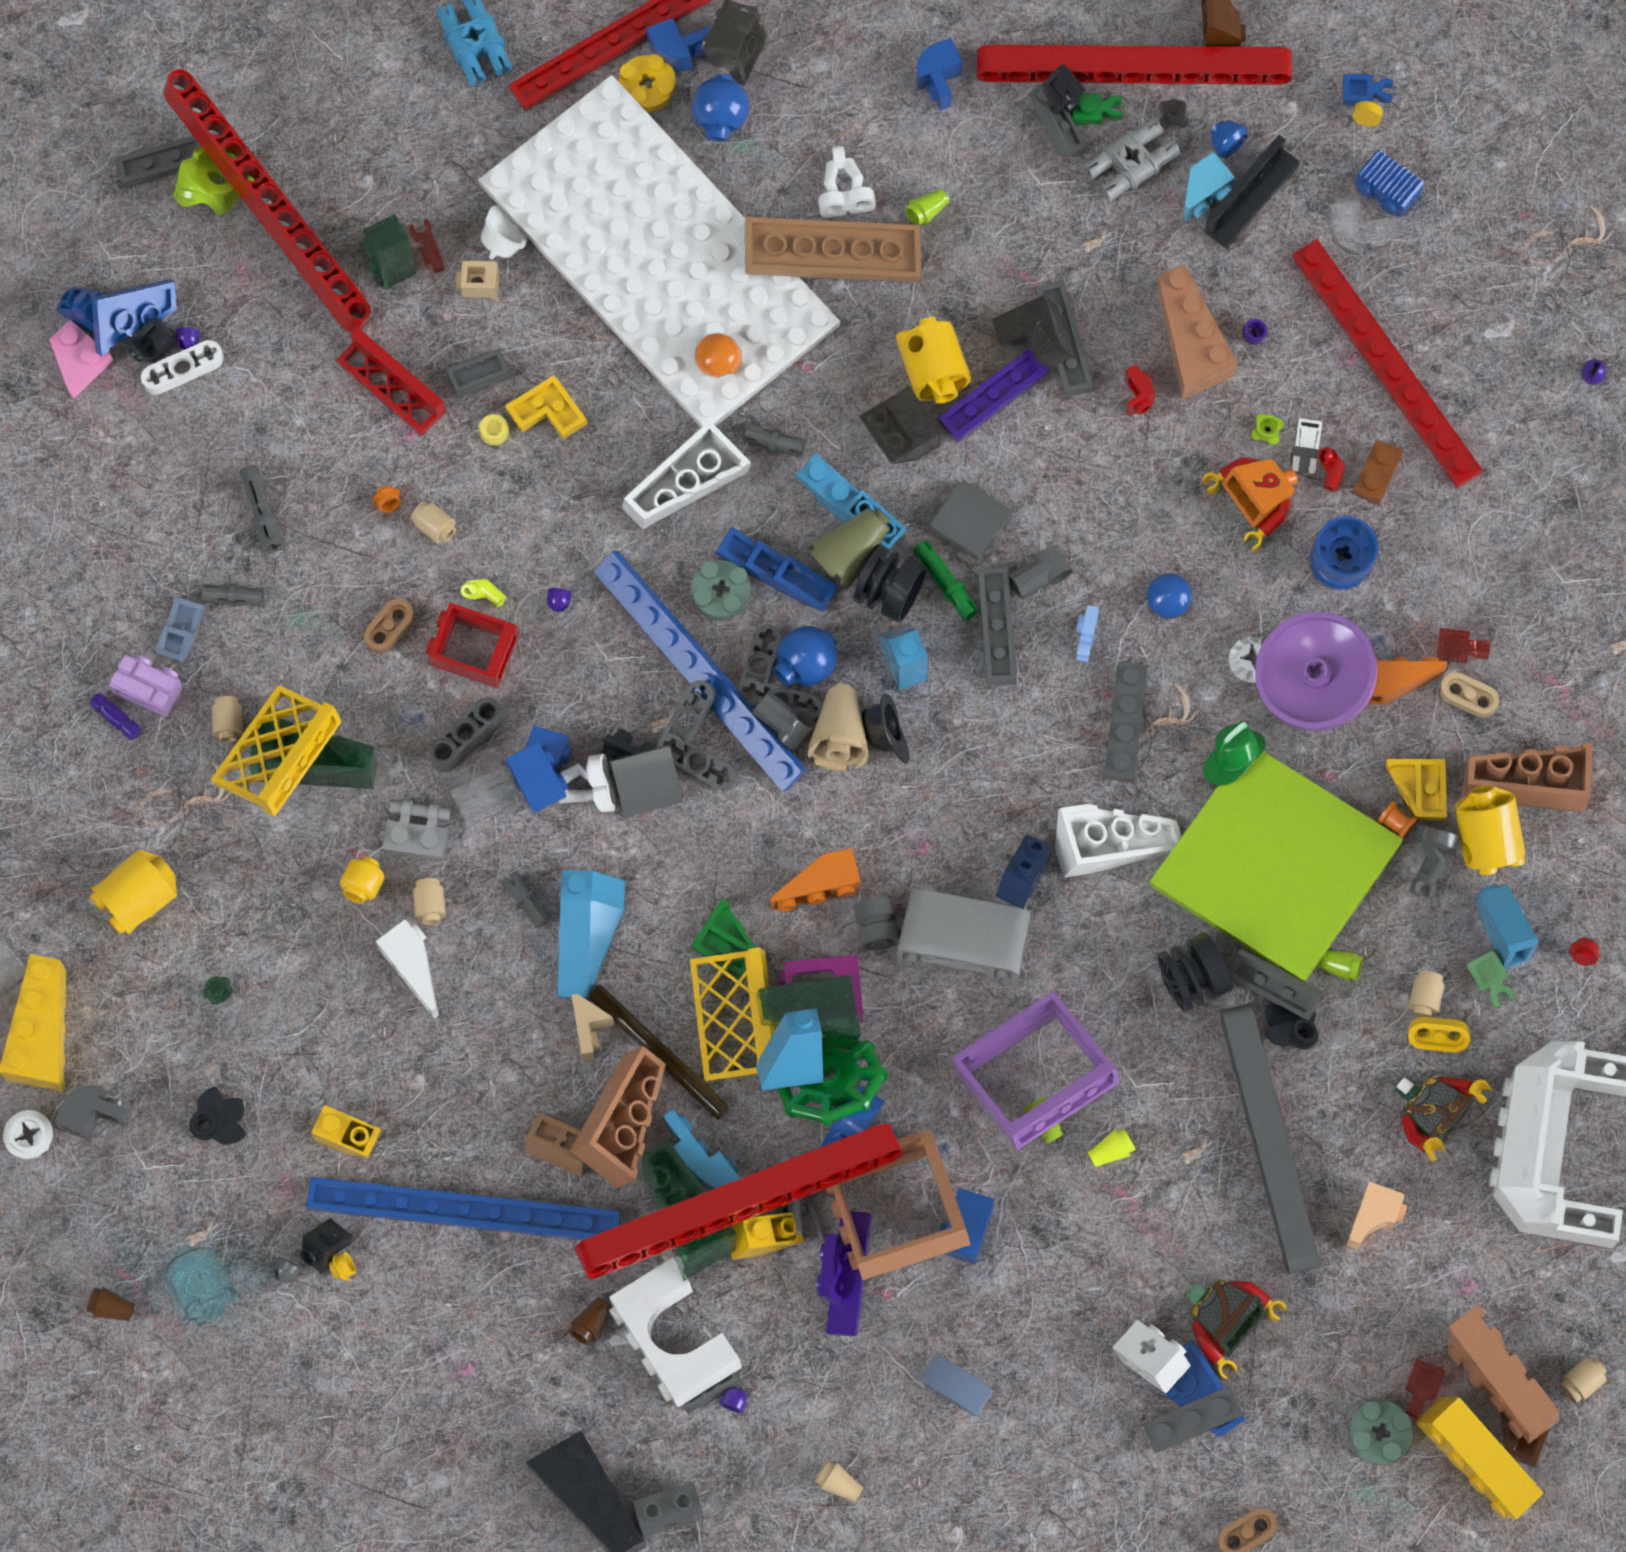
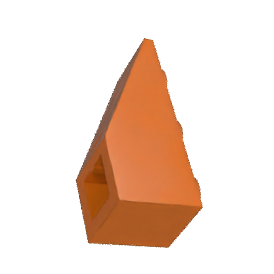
M1395 657L1391 661H1379L1376 658L1378 669L1377 682L1367 705H1384L1443 676L1447 667V661H1439L1435 657H1426L1421 659V661H1409L1406 657Z
M848 848L822 854L770 898L771 911L788 912L794 910L796 905L799 904L818 905L824 903L826 898L838 896L840 899L854 896L856 891H861V881L853 849Z

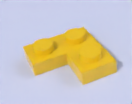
M555 375L505 405L506 411L522 433L546 417L563 440L588 424L583 413Z

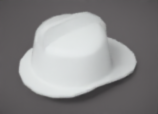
M494 205L488 211L485 219V225L481 233V242L490 251L489 259L492 260L496 256L510 258L519 249H523L526 246L528 237L499 205Z

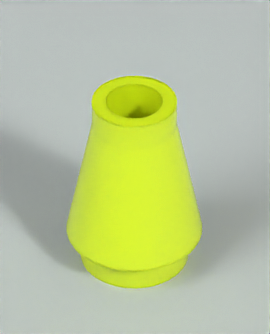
M1122 1128L1119 1131L1113 1130L1093 1149L1087 1152L1097 1168L1103 1164L1129 1157V1153L1136 1149L1127 1132Z

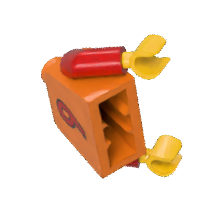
M1239 457L1219 469L1220 473L1218 474L1206 473L1203 476L1202 482L1203 485L1210 481L1216 482L1207 489V493L1210 495L1219 492L1221 488L1220 483L1222 482L1223 487L1253 528L1257 526L1260 528L1257 532H1248L1244 537V544L1249 538H1256L1258 540V543L1251 549V552H1256L1261 547L1262 538L1265 535L1270 536L1285 521L1291 507L1290 498L1295 493L1293 485L1297 483V475L1291 468L1281 471L1272 459L1260 461L1254 458Z

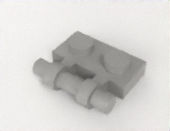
M405 799L402 802L391 801L389 813L401 814L400 822L387 820L382 847L383 852L443 861L448 829L437 827L438 819L450 821L451 809L441 808L440 804L430 803L429 806L413 804L412 800ZM411 816L428 818L427 825L410 823Z

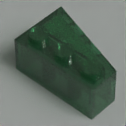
M395 214L363 229L359 243L365 252L366 259L370 265L368 268L375 282L381 281L384 288L387 289L417 274L409 238Z
M851 974L761 988L756 993L761 1025L778 1027L781 1019L787 1012L817 1009L822 1035L844 1037L856 1041L861 1037Z

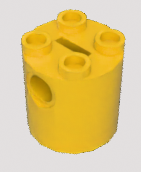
M933 316L927 317L919 322V326L911 330L901 331L896 335L897 346L914 396L919 401H935L939 404L952 401L971 382L967 364L954 327L950 322L937 321L936 317Z
M1483 785L1473 788L1468 796L1461 798L1455 803L1454 810L1463 858L1468 868L1478 869L1480 875H1491L1496 873L1499 867H1516L1525 863L1524 856L1526 852L1516 798L1512 792L1492 785Z
M138 849L116 866L103 881L95 886H91L90 889L93 893L89 896L99 910L102 911L106 908L113 916L108 921L119 934L126 932L130 935L140 923L154 916L177 897L175 874L161 856Z

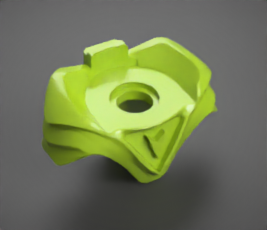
M202 147L194 149L193 158L181 162L178 180L173 192L176 201L182 207L200 203L206 204L220 216L228 213L240 195ZM226 153L231 158H237L232 153ZM244 175V178H246L247 180L254 181L252 177ZM222 177L226 181L223 184H217Z

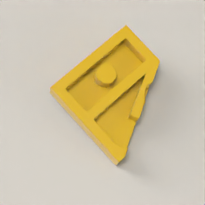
M1386 759L1385 766L1412 816L1416 817L1418 821H1446L1445 759Z

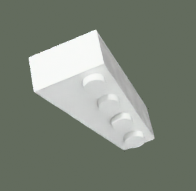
M709 420L624 498L622 509L644 529L747 474L751 462Z

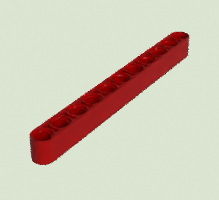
M983 45L977 49V79L983 82L1043 83L1062 64L1066 65L1080 83L1282 85L1292 80V52L1285 47Z
M173 70L169 74L163 90V96L167 103L340 326L350 333H353L358 327L362 330L371 313L368 301L194 77L186 70ZM173 85H179L184 90L176 89ZM191 108H197L201 112H194ZM208 130L216 131L219 135H213ZM226 153H232L237 158H231ZM244 175L252 177L254 181L247 180L246 178H244ZM261 198L269 199L272 203L267 204ZM279 221H285L289 226H283ZM297 243L305 245L307 249L299 248ZM314 266L323 268L325 272L317 271ZM332 289L341 291L343 295L335 294ZM350 312L359 314L361 318L353 317Z
M887 1123L880 1124L589 1237L578 1243L574 1250L587 1278L595 1279L890 1164L899 1159L903 1151L890 1125Z

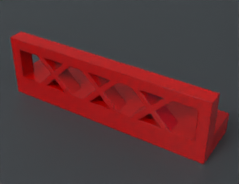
M359 327L350 335L352 344L336 359L337 364L422 436L446 413L444 401ZM358 351L366 358V366L353 367L347 360ZM383 372L387 376V385H373L370 382V373ZM404 390L408 394V403L395 404L391 400V391ZM412 409H425L431 415L419 425L412 418Z

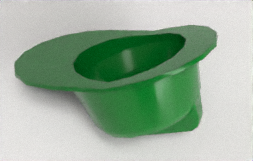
M1243 721L1221 729L1215 739V749L1204 763L1203 773L1205 779L1210 784L1216 786H1224L1237 781L1264 752L1266 746L1264 736L1257 731L1251 730L1247 723Z

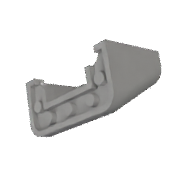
M924 885L911 890L899 939L896 965L912 968L913 962L921 960V966L927 967V963L974 971L988 974L987 978L994 979V974H996L997 977L1003 979L1002 985L1017 988L1031 919V913L1026 910V906L1022 909L1011 903L1003 905L935 892L934 888Z

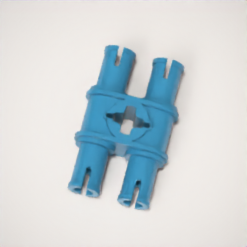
M463 0L462 3L472 20L464 24H460L452 4L445 5L446 12L443 6L436 10V14L445 30L444 40L449 43L454 54V61L459 66H462L470 86L477 85L476 78L479 84L486 80V76L477 60L485 55L489 57L496 75H503L502 68H504L506 74L513 69L504 51L505 41L503 37H500L494 24L495 19L490 14H487L481 0H474L473 3L471 0Z

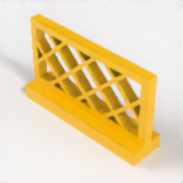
M278 685L211 778L212 783L261 806L265 813L275 817L342 721L335 707L326 702L321 705ZM282 696L291 700L292 707L276 712L275 706ZM308 710L317 712L312 720L300 723L299 713ZM291 715L295 716L296 725L280 729L278 719ZM274 721L276 731L259 735L258 729L262 724ZM298 732L299 738L296 743L284 747L282 737ZM277 738L279 748L263 753L261 743ZM257 744L259 754L242 759L241 753L246 747ZM281 756L282 762L279 767L271 770L266 769L265 760ZM260 762L262 772L246 777L244 767ZM240 768L242 778L230 782L224 780L229 771ZM264 780L265 786L259 795L249 791L248 784Z
M758 947L748 949V951L690 959L704 1081L709 1082L758 1075L757 1067L745 1069L737 1061L745 1050L749 1048L757 1054L758 1062L775 1032L766 951ZM745 959L746 971L737 980L726 969L733 960ZM719 962H725L722 967L716 964ZM712 964L719 970L709 985L700 979L699 965ZM723 974L736 983L726 997H723L713 989ZM746 978L748 981V988L743 984ZM700 983L706 987L703 993H701ZM740 987L746 990L750 997V1001L743 1010H740L730 1002V999ZM710 991L723 1000L713 1015L703 1009V1000ZM727 1004L740 1013L730 1028L716 1019ZM750 1008L752 1018L747 1015V1012L750 1010ZM704 1014L710 1018L706 1024ZM744 1017L753 1023L754 1030L747 1041L733 1032ZM713 1022L727 1031L716 1046L707 1039L706 1031ZM730 1035L744 1044L733 1059L720 1049ZM754 1039L756 1049L750 1045ZM708 1045L713 1048L710 1054L708 1050ZM718 1052L728 1059L730 1063L723 1072L711 1074L710 1061ZM734 1065L737 1066L739 1069H741V1070L730 1071V1070L733 1068Z

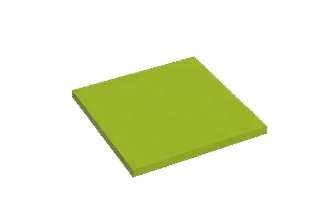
M1263 752L1237 781L1216 788L1152 877L1149 886L1262 959L1290 973L1297 979L1306 982L1400 848L1404 839L1266 752Z

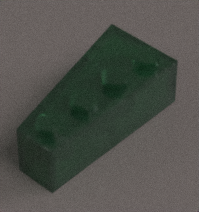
M278 720L280 729L293 725L291 721ZM274 721L262 724L258 729L259 735L276 731ZM298 732L282 737L284 747L296 743L299 738ZM337 735L335 737L332 736L298 784L374 789L377 767L374 746ZM277 738L261 743L263 753L279 748ZM257 744L251 747L250 757L259 754ZM281 756L265 760L266 769L271 770L279 767L282 762ZM260 762L249 765L251 775L262 772Z
M668 1139L647 1150L641 1156V1172L656 1211L706 1192ZM732 1226L671 1249L683 1281L736 1250L737 1233Z

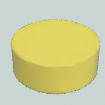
M498 414L484 417L479 425L480 436L489 445L502 444L509 436V426L506 419Z

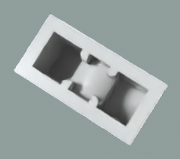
M1137 1320L1112 1348L1123 1364L1164 1393H1167L1191 1366L1184 1356L1186 1350L1174 1339L1170 1341L1164 1339V1334L1154 1325L1150 1324L1147 1327Z

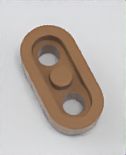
M393 599L389 601L368 625L364 632V640L370 651L379 654L389 651L410 627L414 614L411 605L406 600ZM397 613H402L404 618L402 620H395L394 616ZM378 636L385 637L382 643L375 642V639Z
M1258 1508L1222 1529L1217 1539L1220 1552H1250L1268 1541L1277 1530L1276 1517L1271 1511ZM1263 1521L1266 1524V1530L1257 1531L1254 1526L1255 1522ZM1230 1537H1235L1239 1541V1546L1231 1548L1227 1540Z

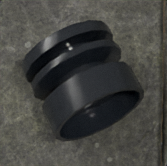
M879 545L861 569L853 601L862 604L867 599V608L873 609L880 600H883L881 615L901 623L909 613L926 577L927 567L908 558L898 568L899 553L893 551L888 556V548Z
M1206 932L1186 941L1187 956L1177 946L1171 948L1172 957L1166 951L1157 955L1163 983L1172 999L1176 1001L1177 1005L1185 1013L1193 1009L1192 1000L1198 1006L1204 1004L1202 989H1205L1213 999L1233 990L1232 979L1226 963L1213 939Z

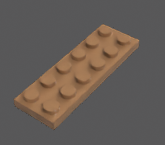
M745 217V274L920 283V225Z

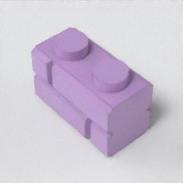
M124 655L118 670L113 675L109 684L112 693L167 717L182 691L183 686L178 678L179 675L167 667H162L161 670L152 667V662L141 655H136L135 658Z

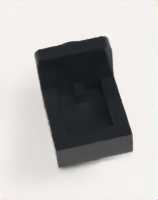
M1065 64L1057 67L1042 83L1043 87L1058 103L1052 110L1055 115L1064 110L1069 113L1081 103L1078 98L1086 91Z
M153 317L136 337L127 336L124 342L130 348L128 350L129 354L138 362L156 363L177 340V337L161 318Z
M330 1218L303 1235L301 1257L307 1265L312 1266L322 1274L327 1270L328 1259L351 1244L352 1235Z

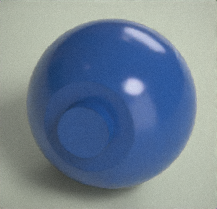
M716 74L715 78L704 81L696 89L691 103L692 114L696 123L706 130V139L721 142L728 141L729 133L738 130L746 121L749 113V99L744 88L738 82L733 81L732 76Z
M812 626L795 628L788 632L781 640L777 650L779 664L773 668V671L777 678L787 687L794 682L801 686L820 684L832 674L836 666L837 650L835 645L837 642L828 630L822 631Z

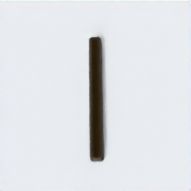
M599 984L590 992V999L604 1012L612 1016L613 1020L640 1046H644L666 1064L665 1070L716 1119H720L727 1113L728 1105L608 990Z

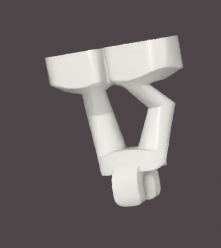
M834 147L832 149L833 160L826 163L824 185L828 192L823 193L818 199L820 215L827 218L845 215L847 211L851 214L872 211L876 207L873 189L862 187L864 177L854 159L845 157L844 147ZM847 173L852 179L851 190L840 192L835 183L837 174Z
M605 754L590 755L586 770L578 763L560 772L566 783L580 775L593 788L592 790L567 789L565 790L566 798L559 801V803L594 801L596 807L602 813L615 811L617 804L616 791L613 782L610 780L609 765Z

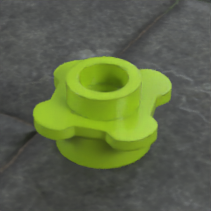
M1257 415L1255 419L1257 423L1256 428L1251 432L1252 439L1255 441H1267L1270 445H1277L1280 441L1279 432L1284 428L1283 420L1273 415ZM1266 427L1270 428L1269 432L1265 431Z

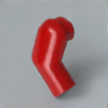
M1323 447L1318 452V459L1327 472L1323 487L1328 491L1336 492L1345 465L1335 450L1330 447Z

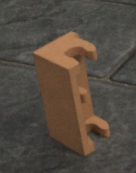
M540 1112L526 1137L525 1152L582 1177L586 1168V1163L570 1152L581 1130Z

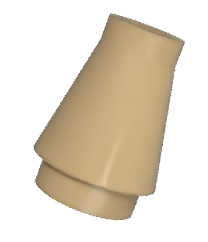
M829 1460L824 1464L814 1481L820 1485L819 1489L848 1499L852 1503L857 1500L864 1488L837 1462L833 1464Z

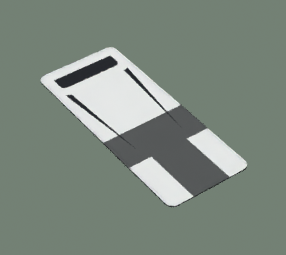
M1299 419L1292 463L1294 471L1315 473L1322 429L1321 421Z

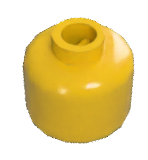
M364 856L362 859L350 860L339 881L340 887L343 890L342 894L350 901L358 904L372 901L376 897L385 878L383 871L379 868L380 864L375 859Z

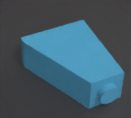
M905 625L878 635V640L899 690L927 681L928 655L916 629Z
M1492 884L1481 889V893H1479L1475 903L1493 949L1503 967L1507 968L1531 960L1539 942L1509 885L1506 884L1499 887L1498 884Z
M817 1009L787 1012L784 1014L756 1064L762 1091L823 1082L822 1031Z

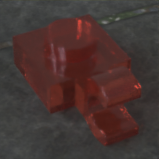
M427 219L423 220L425 231L421 233L415 231L413 224L409 225L411 238L423 244L424 248L419 249L424 265L430 264L434 274L444 271L442 256L432 234L430 222Z
M1440 628L1437 658L1439 661L1467 663L1468 655L1477 659H1488L1490 641L1469 640L1470 631Z
M1416 1359L1405 1387V1391L1413 1393L1406 1410L1410 1418L1417 1420L1425 1399L1432 1402L1436 1400L1447 1370Z

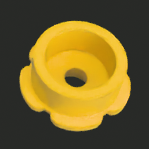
M346 1251L333 1255L332 1261L329 1262L333 1276L336 1279L341 1278L343 1281H349V1277L356 1274V1267L351 1256Z

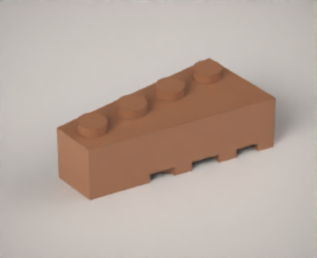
M1185 264L1158 275L1156 292L1166 326L1168 343L1174 360L1176 377H1178L1182 400L1235 377L1237 361Z
M1593 742L1582 743L1581 746L1568 747L1567 745L1555 746L1554 749L1542 751L1529 749L1525 750L1524 753L1516 754L1504 752L1470 756L1464 771L1463 797L1468 796L1475 787L1492 785L1512 792L1519 806L1585 812L1591 797Z
M644 1046L623 1054L570 1152L616 1188L636 1181L639 1171L636 1167L639 1157L643 1155L645 1147L643 1140L646 1128L650 1127L653 1117L650 1115L654 1101H657L666 1066L663 1061Z
M1478 1304L1448 1326L1449 1350L1447 1352L1456 1365L1462 1364L1469 1372L1467 1376L1473 1386L1478 1390L1482 1388L1489 1396L1487 1400L1494 1411L1498 1414L1502 1412L1509 1420L1508 1426L1514 1435L1518 1438L1523 1437L1529 1444L1559 1422V1410L1534 1377L1527 1379L1524 1376L1527 1372L1522 1361L1516 1353L1513 1354L1511 1352L1508 1354L1506 1352V1345L1501 1339L1503 1336L1496 1327L1492 1329L1487 1327L1482 1320L1485 1312Z

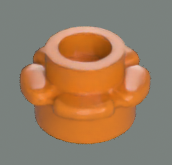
M382 486L376 491L372 500L375 507L379 508L381 512L389 513L400 506L401 492L398 488L393 489L391 486Z

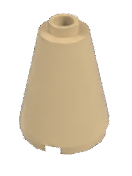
M844 683L836 684L828 690L808 745V757L812 756L814 764L828 770L847 771V766L856 764V768H859L868 759V746L858 693L850 685Z

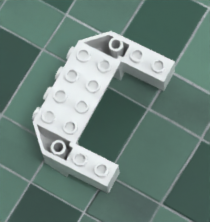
M1580 1041L1550 1042L1519 1063L1514 1068L1510 1078L1505 1077L1502 1096H1506L1507 1101L1506 1108L1501 1107L1499 1112L1498 1126H1503L1501 1138L1496 1137L1493 1156H1498L1497 1168L1492 1167L1489 1186L1494 1187L1493 1197L1519 1232L1614 1248L1619 1241L1623 1210L1563 1200L1565 1187H1559L1573 1089L1578 1088L1626 1097V1056L1584 1049L1585 1042Z

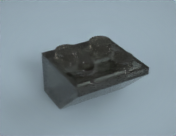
M910 386L859 415L860 420L891 465L916 461L941 446V431Z

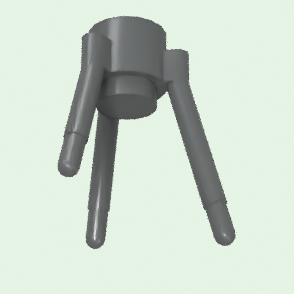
M812 1195L779 1207V1214L786 1213V1211L787 1213H794L798 1235L803 1233L801 1214L805 1213L807 1208L821 1246L825 1243V1235L813 1206ZM782 1250L776 1251V1255L781 1256Z

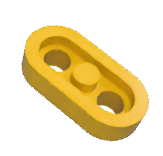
M1418 1017L1412 1020L1408 1026V1039L1411 1045L1418 1049L1456 1053L1468 1047L1470 1043V1030L1460 1020ZM1422 1028L1428 1029L1427 1031H1424V1032L1419 1031V1029H1422ZM1452 1031L1459 1032L1456 1035L1450 1034Z

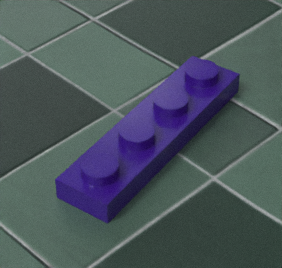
M1029 348L938 417V422L958 443L1047 375L1048 368Z

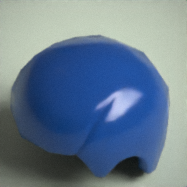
M1173 573L1158 575L1149 584L1146 597L1149 607L1157 616L1171 619L1181 616L1188 610L1191 604L1192 593L1188 582L1183 577Z

